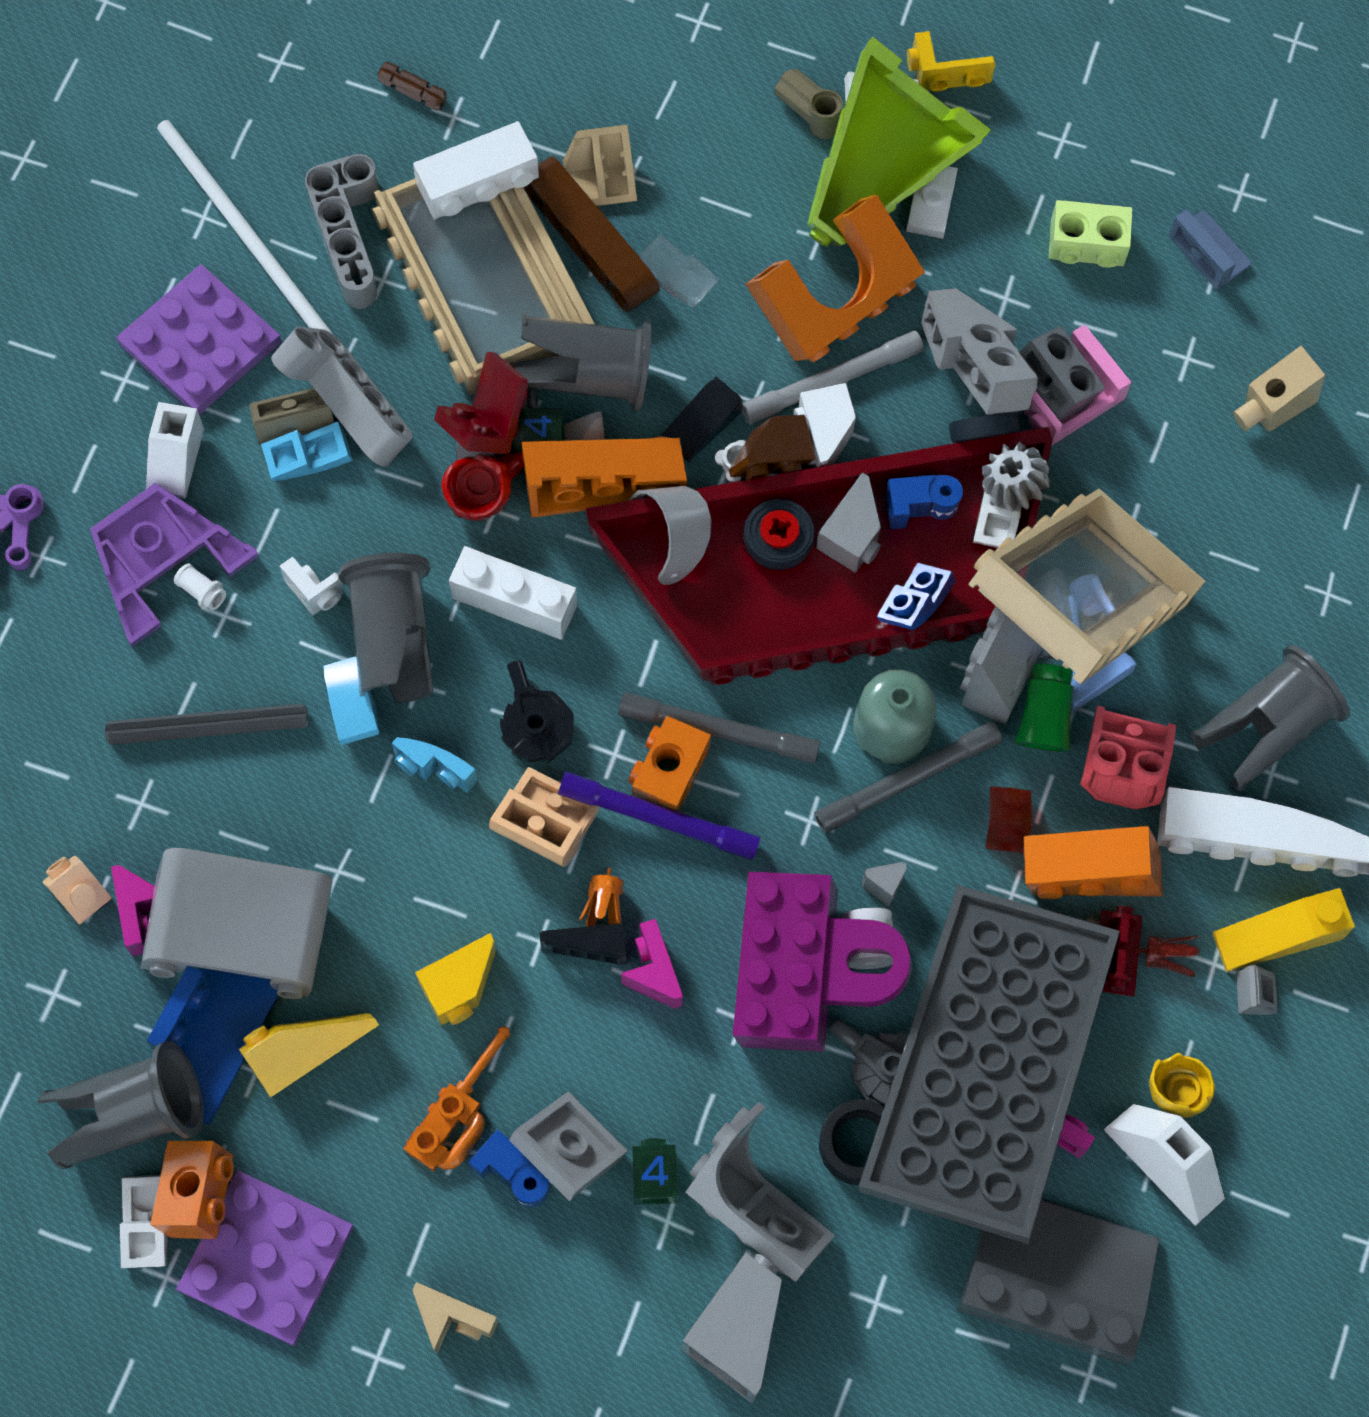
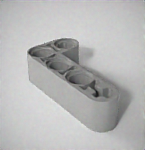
M354 154L311 168L306 174L305 185L310 206L345 302L352 308L363 309L372 305L376 300L377 290L373 269L350 207L373 200L375 198L374 192L379 190L373 160L367 155ZM358 177H366L363 180H354ZM321 188H330L327 191H318ZM333 219H342L341 221H339V222H337V223H330V222H329V221H331V220H333ZM346 250L353 251L349 255L340 254L341 252ZM358 274L360 285H355V282L352 281V276Z
M296 327L272 355L273 364L285 376L294 380L310 382L362 451L374 463L383 467L388 466L412 439V432L344 344L331 332L324 329Z

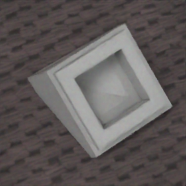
M594 412L563 425L565 441L605 440L602 412Z

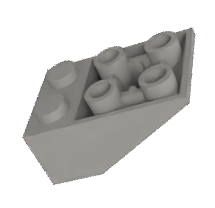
M996 606L989 618L983 638H979L970 656V663L965 671V677L960 689L966 692L962 706L1005 726L1043 648Z

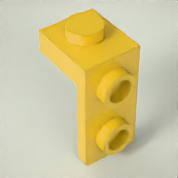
M930 31L915 33L913 47L907 49L909 71H915L919 85L927 91L940 92L948 88L962 86L979 87L992 82L996 65L993 56L936 63Z

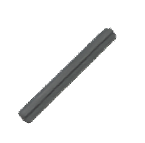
M305 704L269 706L108 721L105 724V737L108 744L116 745L304 728L308 726L309 719Z

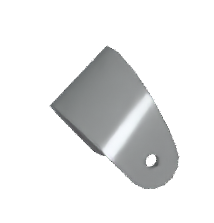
M687 486L638 490L628 501L652 497L662 509L668 527V558L658 575V580L663 585L676 583L696 567L706 551L711 533V516L707 502L698 491Z

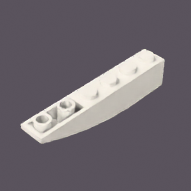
M1168 787L1163 795L1160 805L1157 844L1158 846L1168 847V850L1172 853L1191 854L1193 851L1209 853L1210 857L1219 860H1230L1235 856L1250 858L1251 863L1263 866L1274 865L1275 862L1291 864L1293 869L1299 871H1314L1317 868L1333 870V874L1342 877H1353L1358 874L1369 875V837L1333 821L1291 807L1246 797Z

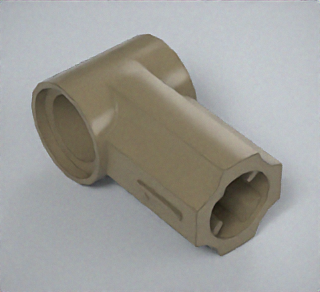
M797 68L794 70L789 69L781 76L780 81L775 86V96L809 123V129L814 136L821 139L833 138L841 110L843 109L842 98L833 90H823Z

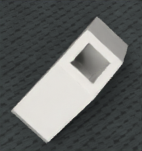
M1133 1104L1104 1129L1195 1226L1225 1199L1212 1148L1181 1116Z

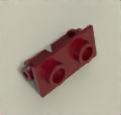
M1128 906L1116 907V912L1101 910L1099 925L1120 931L1103 992L1134 997L1143 916L1133 915V908Z

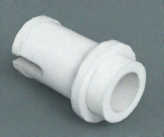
M189 563L182 566L174 577V584L183 588L197 599L198 605L202 609L215 610L225 600L226 591L223 590L222 583L211 581Z

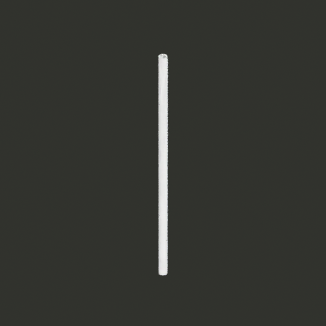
M169 120L162 121L158 125L157 130L307 326L331 332Z

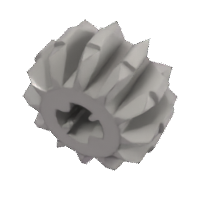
M1019 441L1014 450H1010L1008 446L1003 444V453L1000 455L990 453L989 460L991 464L982 466V474L985 478L982 481V486L986 494H989L992 502L998 507L1005 504L1006 508L1013 512L1016 506L1021 504L1023 508L1028 510L1029 500L1033 498L1042 501L1043 494L1041 490L1050 487V480L1047 476L1049 474V466L1034 447L1026 449L1025 445Z

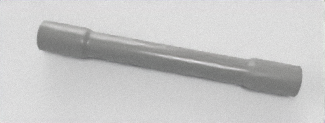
M914 330L884 343L879 348L782 389L769 391L743 402V415L749 425L780 413L786 407L798 403L801 392L843 384L888 364H896L924 351L922 339L918 332Z

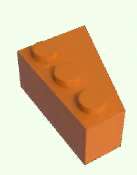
M1149 826L1024 836L1025 884L1033 895H1038L1041 899H1058L1063 895L1163 897L1161 851Z

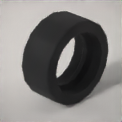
M856 1099L842 1103L829 1113L820 1132L819 1151L823 1164L834 1177L847 1184L859 1185L865 1167H853L841 1159L835 1147V1135L843 1123L857 1117L869 1119L879 1126L884 1111L883 1106L873 1101Z

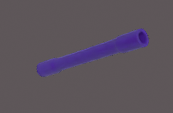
M567 771L564 773L557 794L712 844L720 850L750 860L754 859L760 842L759 836L729 826H720L604 787L599 782Z

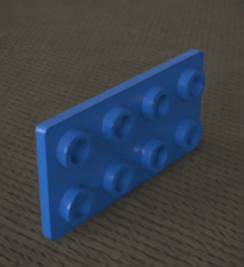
M187 966L147 1039L148 1044L153 1050L159 1043L172 1041L186 1054L197 1075L204 1105L203 1123L206 1125L212 1123L245 1061V1058L239 1051V1048L245 1045L243 1039L255 1029L264 1026L279 998L277 990L270 986V979L200 967L197 970Z

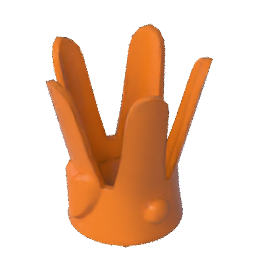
M610 868L607 869V875H594L591 878L588 889L589 899L578 920L581 921L590 906L586 927L595 926L597 919L604 918L607 907L608 925H622L620 895L623 894L622 887L624 882L620 878L611 876Z

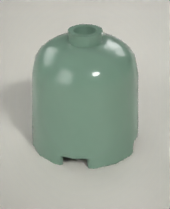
M888 670L876 675L864 687L853 716V735L859 748L863 752L867 751L871 756L881 759V762L884 764H903L917 758L929 743L936 718V699L929 684L919 675L907 670Z

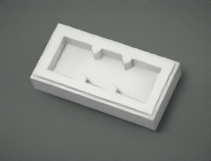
M948 166L938 173L934 180L914 192L906 232L943 239L958 168Z

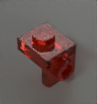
M990 786L988 796V829L985 847L990 850L1024 853V836L1030 835L1032 825L1031 790Z

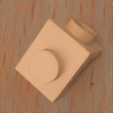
M76 856L69 860L66 857H62L52 864L46 871L48 877L42 882L79 925L112 899L100 882Z

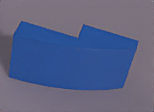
M917 563L905 586H894L877 615L878 620L915 630L937 610L956 582L953 573Z

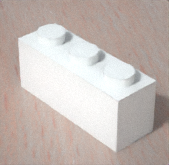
M519 121L413 163L416 185L434 220L442 216H453L467 206L477 202L490 201L499 193L514 187H525L534 179L539 178L537 156Z
M464 546L449 579L452 599L561 640L577 607L576 587Z

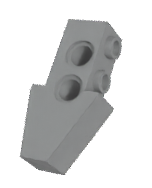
M956 288L929 291L921 324L939 370L954 368L987 415L1029 410L1033 393L1037 389L1038 377L1013 345L1017 329Z

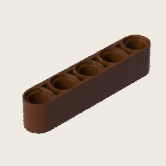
M553 156L538 164L539 178L534 179L530 184L523 187L529 199L619 307L625 312H630L659 293V284L651 270L562 164Z

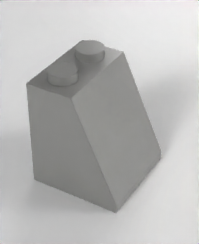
M745 1253L683 1339L681 1351L749 1402L753 1403L762 1386L782 1279L776 1275L779 1270L778 1267L760 1254L753 1258Z

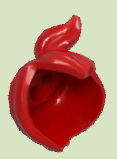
M523 451L498 459L491 454L480 453L475 457H464L452 463L443 475L441 487L447 505L453 511L454 516L469 521H483L501 512L510 498L511 479L517 476L524 466Z

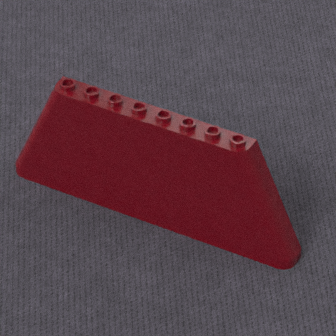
M1049 427L694 489L700 493L708 505L711 516L710 540L704 556L696 567L683 579L669 585H663L658 580V575L668 558L669 535L663 511L655 499L647 497L586 508V518L591 535L703 680L710 681L712 685H723L732 682L735 677L750 675L752 678H762L771 675L774 670L790 668L792 671H800L810 668L813 663L828 660L832 664H839L849 661L856 655L868 653L872 657L882 656L894 648L907 646L908 649L912 650L928 646L932 641L946 639L947 642H959L967 639L971 634L985 632L995 605L978 590L980 588L978 585L974 588L968 585L977 573V570L974 568L977 560L988 549H992L994 552L997 549L973 543L985 491L982 486V481L985 479L982 474V466L991 464L989 460L990 453L995 455L1003 453V444L1008 446L1010 450H1014L1019 441L1025 445L1026 449L1032 447L1037 449L1043 460H1046L1048 464L1053 440ZM864 473L870 479L881 528L878 543L881 544V548L869 565L863 562L855 573L818 550L816 546L819 531L859 476ZM948 475L956 478L961 483L963 496L957 512L951 518L941 520L932 516L911 517L908 519L906 528L890 530L885 491L889 479ZM1033 498L1029 500L1028 510L1022 506L1016 536L1025 527L1033 528L1035 526L1040 500ZM774 499L790 500L802 506L811 517L815 530L813 547L806 559L795 567L784 570L768 569L756 563L747 552L743 539L745 521L752 510L761 503ZM776 528L777 531L783 533L787 532L786 530ZM917 563L953 573L956 582L937 610L915 630L878 620L877 615L894 586L904 587ZM1026 567L1017 572V574L1021 576L1023 579L1025 577Z

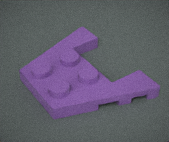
M156 483L90 528L127 640L131 647H134L162 627L161 622L138 593L196 551L206 547L229 577L258 558V552L255 548L247 543L244 544L220 525H215L200 515L196 509Z

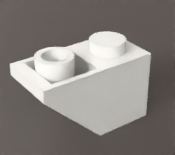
M846 383L800 393L799 408L794 409V415H805L816 457L808 466L814 465L817 468L833 465L853 435L856 416Z
M158 402L148 439L146 489L156 483L177 498L186 499L204 432L197 408Z

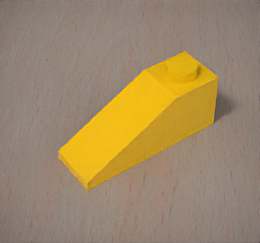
M1338 888L1296 900L1216 930L1212 935L1225 971L1229 972L1343 940L1353 930L1355 925L1342 891Z
M361 1013L279 1024L269 1029L266 1026H261L243 1039L245 1045L239 1048V1051L271 1098L379 1026V1024L370 1013Z

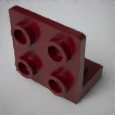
M486 352L473 406L464 403H454L453 407L437 406L434 421L467 451L509 454L512 441L517 436L518 419L522 404L527 398L528 380L497 353Z

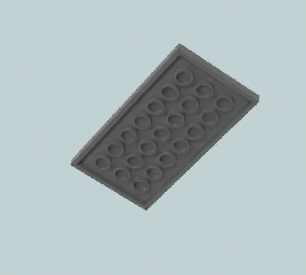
M958 885L859 1183V1192L1029 1244L1120 931Z

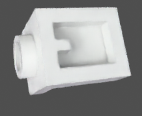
M293 557L280 565L284 582L312 616L320 610L326 611L331 609L339 602L341 595L344 593L343 584L339 580L337 573H333L320 583L314 571L307 564L301 567Z

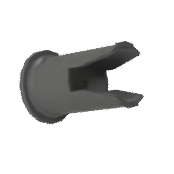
M522 314L521 339L560 355L515 362V370L528 380V388L627 400L632 405L633 411H640L649 368L651 350L650 322L644 321L642 327L632 330Z
M409 553L366 555L348 561L341 565L338 570L339 580L343 584L348 585L350 589L360 696H364L366 692L374 688L388 685L395 702L402 703L423 699L431 695L433 691L422 579L431 571V565L428 559Z
M1293 644L1283 649L1284 659L1281 665L1201 728L1191 732V738L1197 749L1204 748L1234 735L1250 723L1263 736L1235 772L1234 779L1229 784L1237 792H1242L1247 784L1328 720L1335 719L1341 722L1350 717V709L1346 699L1333 679L1312 656Z
M172 1041L157 1044L151 1058L55 1090L42 1091L37 1100L39 1104L57 1102L62 1109L95 1108L98 1121L84 1125L47 1151V1155L54 1162V1165L62 1170L71 1168L74 1164L175 1132L184 1139L197 1136L203 1127L204 1121L203 1096L197 1075L186 1054Z

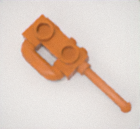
M503 1026L497 1030L498 1033L464 1081H459L456 1086L450 1083L447 1088L443 1087L438 1094L440 1098L436 1104L434 1102L430 1104L427 1109L428 1115L421 1125L417 1126L405 1143L404 1152L431 1171L435 1172L437 1167L444 1170L458 1167L482 1136L485 1121L483 1115L478 1111L480 1103L470 1097L473 1091L471 1087L506 1038L509 1039L511 1032L508 1027ZM458 1123L465 1127L467 1126L453 1148L448 1151L443 1144Z

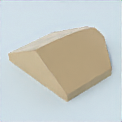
M628 124L577 131L563 159V166L594 204L602 206L637 201Z

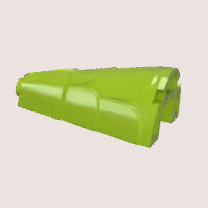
M874 37L870 38L860 53L845 108L840 113L830 155L823 162L807 222L808 227L811 229L809 236L824 247H828L830 243L836 246H842L847 243L833 219L861 198L877 194L890 214L896 210V204L934 180L938 173L981 144L983 138L991 130L963 107L950 109L898 68L902 59Z

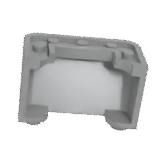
M186 848L166 849L163 852L156 876L140 969L150 970L149 973L156 977L173 978L176 973L184 971L186 965L270 979V986L276 989L277 995L283 998L300 999L302 996L309 997L313 987L330 901L332 878L324 873L204 851Z

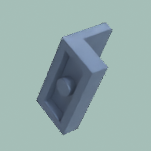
M1186 209L1175 217L1168 235L1169 238L1215 290L1249 269L1251 261L1206 211H1201L1193 216Z

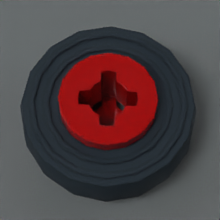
M774 499L765 501L752 510L745 521L743 539L747 552L756 563L768 569L784 570L793 568L806 559L813 547L815 530L811 517L802 506L790 500ZM776 528L786 530L787 532L783 533L777 531Z

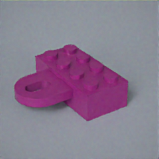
M748 872L733 1037L744 1048L825 1052L828 1005L878 1006L893 1000L905 988L911 975L912 959L904 938L892 926L881 921L836 918L838 888L831 875ZM857 953L887 954L893 958L892 967L883 974L853 972L849 969V961Z

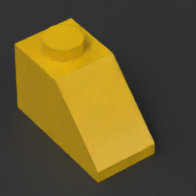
M491 933L415 972L418 983L441 1026L449 1021L451 1025L463 1022L473 1015L472 1009L479 1006L496 953L495 941Z

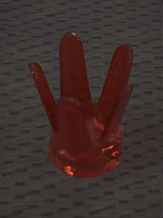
M1149 935L1146 949H1134L1136 952L1146 953L1145 967L1168 969L1189 977H1195L1193 970L1165 959V957H1194L1198 955V948L1192 945L1169 942L1196 939L1199 935L1169 939Z

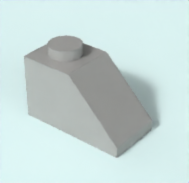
M864 473L859 476L819 531L816 546L818 550L855 573L863 562L869 565L881 548V544L878 543L881 527L869 476Z

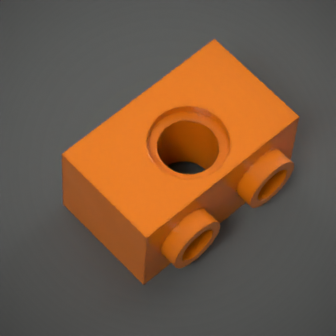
M666 715L662 726L658 727L655 725L649 734L645 747L650 750L644 762L638 760L631 771L628 783L633 784L632 796L680 812L710 750L711 735ZM672 759L679 766L673 771L666 772L661 770L657 764L661 760Z
M168 1141L150 1225L170 1238L217 1239L219 1226L225 1217L224 1201L228 1182L233 1176L234 1155L214 1141Z

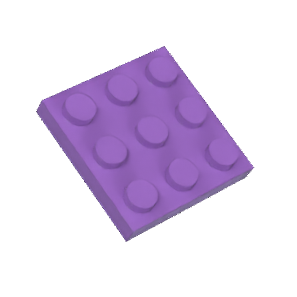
M202 264L196 267L116 337L118 344L186 407L197 408L199 415L282 342L279 333Z
M237 1170L226 1191L224 1201L225 1217L219 1226L217 1239H201L176 1290L295 1347L354 1229V1225Z

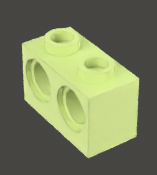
M1056 200L1051 218L1049 259L1060 260L1066 264L1078 262L1094 263L1106 268L1124 266L1131 243L1132 207ZM1065 233H1073L1078 237H1070ZM1103 236H1109L1115 241L1106 240Z

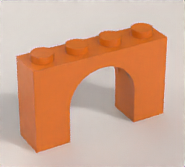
M877 194L861 198L833 219L853 251L859 267L857 289L850 301L843 307L833 309L819 303L811 295L789 259L773 263L745 284L794 361L809 359L810 362H814L822 358L830 351L828 345L837 338L840 341L854 334L859 329L857 325L859 321L866 316L871 319L888 308L887 300L895 294L897 297H901L917 286L914 280L925 273Z

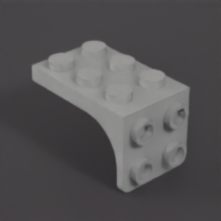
M758 1102L750 1111L743 1107L730 1124L728 1122L725 1123L711 1142L714 1145L709 1154L705 1153L690 1171V1175L695 1179L685 1193L699 1203L709 1216L720 1220L731 1229L742 1243L753 1247L775 1264L779 1269V1273L787 1275L796 1282L825 1250L835 1235L767 1181L755 1167L750 1154L749 1139L753 1126L766 1109L762 1103Z

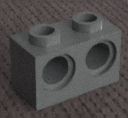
M1062 326L1032 339L1019 352L1038 377L1036 392L1059 421L1086 408L1106 389Z

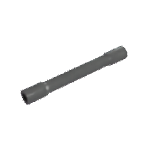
M627 692L623 693L618 713L619 716L651 724H663L667 715L710 734L711 737L775 752L780 756L811 764L816 762L821 742L820 740L796 734L779 733L663 704L658 700Z
M990 721L962 735L957 741L850 796H844L814 812L817 824L822 832L826 834L855 819L860 813L967 758H973L1002 743L999 729Z

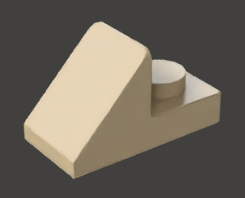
M415 1283L412 1291L436 1354L442 1345L451 1322L457 1323L456 1332L468 1338L479 1341L481 1335L492 1339L499 1323L496 1316L420 1283Z

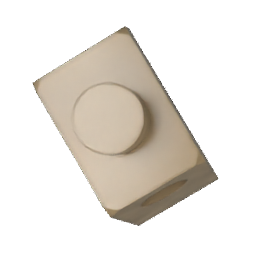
M1300 346L1251 382L1248 387L1245 404L1233 412V417L1244 431L1249 430L1259 422L1267 431H1272L1318 402L1325 374L1306 350Z

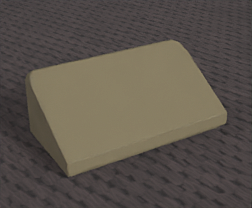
M314 388L249 404L260 446L295 430L301 435H305L334 423L331 409Z

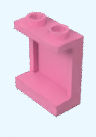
M1085 324L1073 331L1070 338L1106 389L1086 408L1061 421L1058 420L1036 391L1033 393L1029 410L1023 411L1028 416L1032 429L1049 427L1053 440L1052 445L1125 400L1131 385L1129 378Z

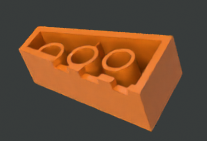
M661 436L649 439L522 442L524 472L531 518L586 511V508L628 501L638 490L687 486L680 438Z

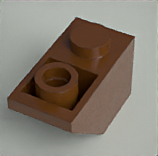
M805 415L772 416L754 429L729 469L730 477L746 476L747 480L766 477L770 474H783L803 470V467L816 459Z

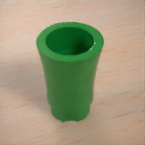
M1034 664L1033 676L1029 680L1024 711L1014 744L1052 752L1071 751L1070 715L1074 688L1071 685L1073 670L1071 668L1066 669L1063 666L1053 664Z

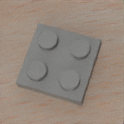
M569 1091L518 1127L509 1139L569 1201L618 1164L628 1152Z

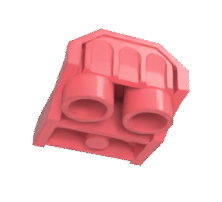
M1097 705L1080 785L1099 801L1135 810L1159 805L1165 792L1173 753L1176 725L1168 723V726L1106 711L1105 707Z

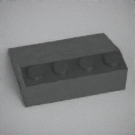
M1041 1200L1029 1244L980 1230L957 1310L1126 1365L1134 1360L1143 1327L1159 1238Z

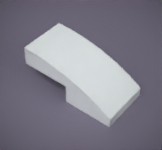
M984 491L973 543L998 548L1008 537L1014 540L1022 505L1018 504L1013 512L1006 508L1005 504L999 507L995 505L989 494H986Z
M160 1175L124 1176L122 1178L121 1268L166 1266L168 1236L150 1225Z

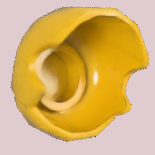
M1175 1053L1162 1061L1158 1059L1154 1063L1149 1079V1089L1153 1102L1161 1111L1178 1115L1182 1118H1188L1203 1112L1210 1106L1215 1093V1083L1211 1071L1199 1059Z

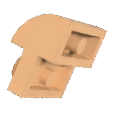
M528 767L514 790L509 789L489 822V829L565 867L577 853L579 843L598 814L600 807L590 806L557 795L561 785L560 782Z

